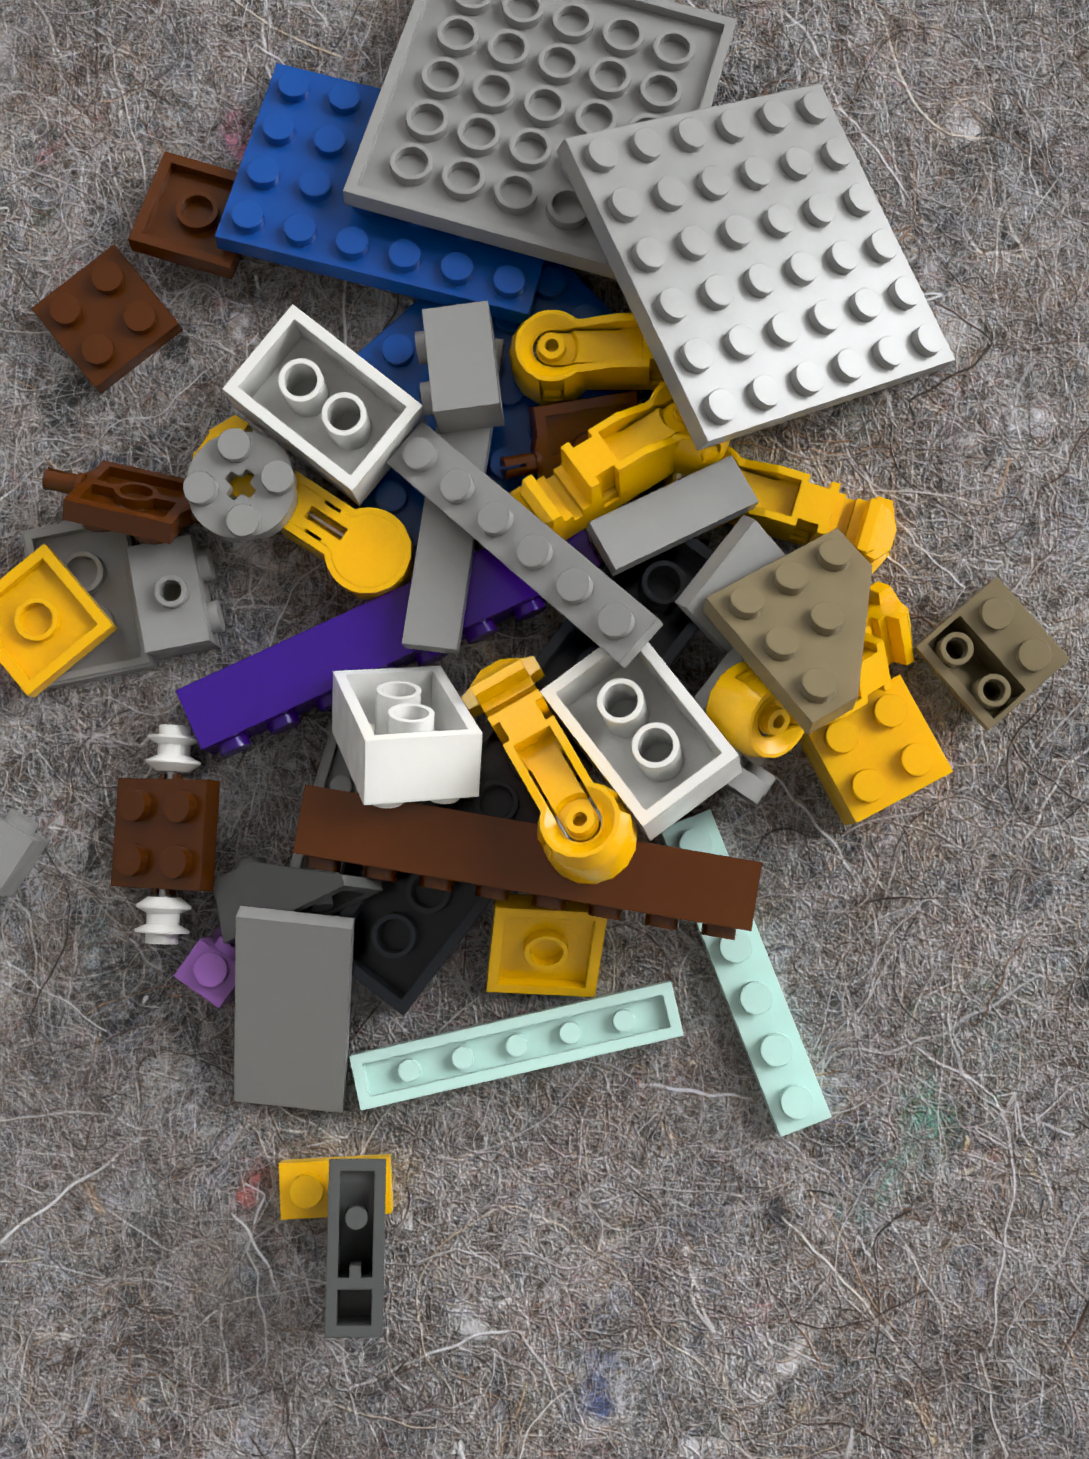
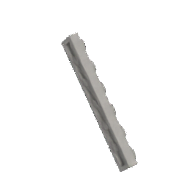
M423 421L419 423L387 460L386 463L623 668L627 667L663 626V623L653 613Z

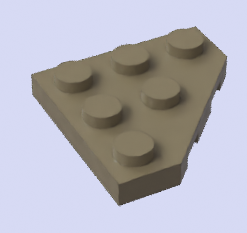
M838 528L706 597L702 611L807 735L853 709L859 693L872 565Z

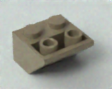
M995 577L976 590L913 648L985 731L990 730L1070 660V657L998 577Z

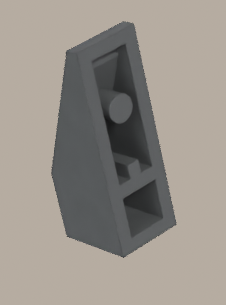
M260 857L248 858L235 863L233 871L215 879L213 884L223 943L234 945L236 915L240 906L332 915L383 891L381 880L267 864L266 859Z
M386 1158L329 1159L324 1338L383 1337Z

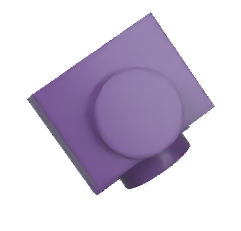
M221 926L215 930L212 936L199 939L174 974V977L217 1008H221L235 999V945L223 943Z

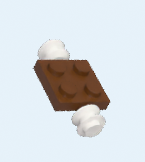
M161 724L159 725L158 734L147 735L148 739L158 744L157 755L146 759L145 762L155 771L167 772V774H160L159 779L118 778L111 886L152 888V894H159V896H147L136 904L137 908L146 912V924L135 928L134 932L145 933L144 943L177 945L179 934H190L189 930L179 925L180 914L192 909V906L182 898L170 897V895H176V890L213 891L220 781L183 779V775L178 773H190L201 766V762L190 757L191 746L198 743L197 738L192 736L191 726Z

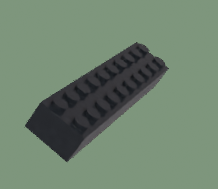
M695 537L615 576H612L607 566L603 570L608 577L663 623V626L649 640V643L669 668L699 629L675 603L714 553L713 550ZM567 618L536 657V661L545 677L535 683L539 691L599 648L596 643ZM556 718L557 722L559 723L560 727L565 733L567 739L572 745L574 751L576 752L578 758L583 764L585 770L589 774L591 770L594 768L593 765L590 763L587 757L583 754V752L580 750V748L577 746V744L574 742V740L571 738V736L567 733V731ZM489 721L481 729L483 734L479 797L460 798L457 802L451 804H438L431 801H426L423 804L538 824L541 814ZM398 871L396 882L381 880L383 891L343 909L338 915L355 918L352 977L404 1016L493 899L475 896L477 884L454 881L452 892L419 886L420 875Z

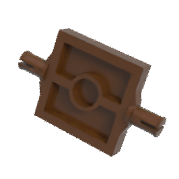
M625 391L528 407L532 433L530 453L507 457L501 456L500 466L508 467L521 464L519 467L501 469L503 479L508 480L509 478L534 474L536 480L542 476L546 479L554 475L553 469L562 463L561 446L569 442L573 448L588 439V430L616 412L638 405L637 392ZM649 489L642 492L641 494L634 497L628 502L635 501L645 495L650 494Z
M105 460L94 470L85 473L74 474L48 467L43 475L42 487L44 490L68 494L63 499L62 520L82 524L89 531L119 532L135 536L142 543L157 545L163 543L171 544L186 525H192L193 523L201 524L192 513L189 501L185 497L183 491L185 478Z

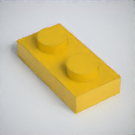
M391 1154L281 1160L279 1163L281 1220L328 1217L329 1159L386 1158L385 1214H391L393 1211Z

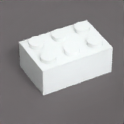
M293 304L222 388L236 410L358 506L363 503L391 467L386 463L387 460L421 421L427 424L422 404Z
M649 642L626 668H623L599 647L540 691L551 712L609 788L619 795L621 801L630 811L632 818L650 841L742 773L738 753Z
M441 666L333 671L332 733L363 805H373L379 808H396L404 802L431 801L438 804H451L457 802L460 798L479 797L483 733Z

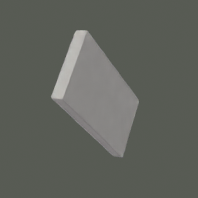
M248 906L239 907L236 915L234 1101L343 1113L347 1088L355 918Z

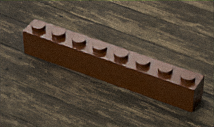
M306 784L293 847V853L308 856L306 867L340 873L342 862L364 865L362 877L396 882L398 871L420 875L419 886L452 892L454 881L477 884L475 896L509 901L510 890L533 894L532 906L565 911L567 900L588 903V915L622 921L623 910L646 913L644 925L678 930L680 919L702 923V935L735 940L736 929L752 931L762 862L637 841L636 851L628 866L614 878L598 884H579L561 876L554 869L538 840V824L412 802H404L396 808H379L373 805H363L359 793Z

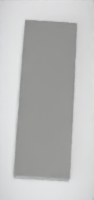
M731 455L590 521L586 530L612 576H615L753 510L759 501Z

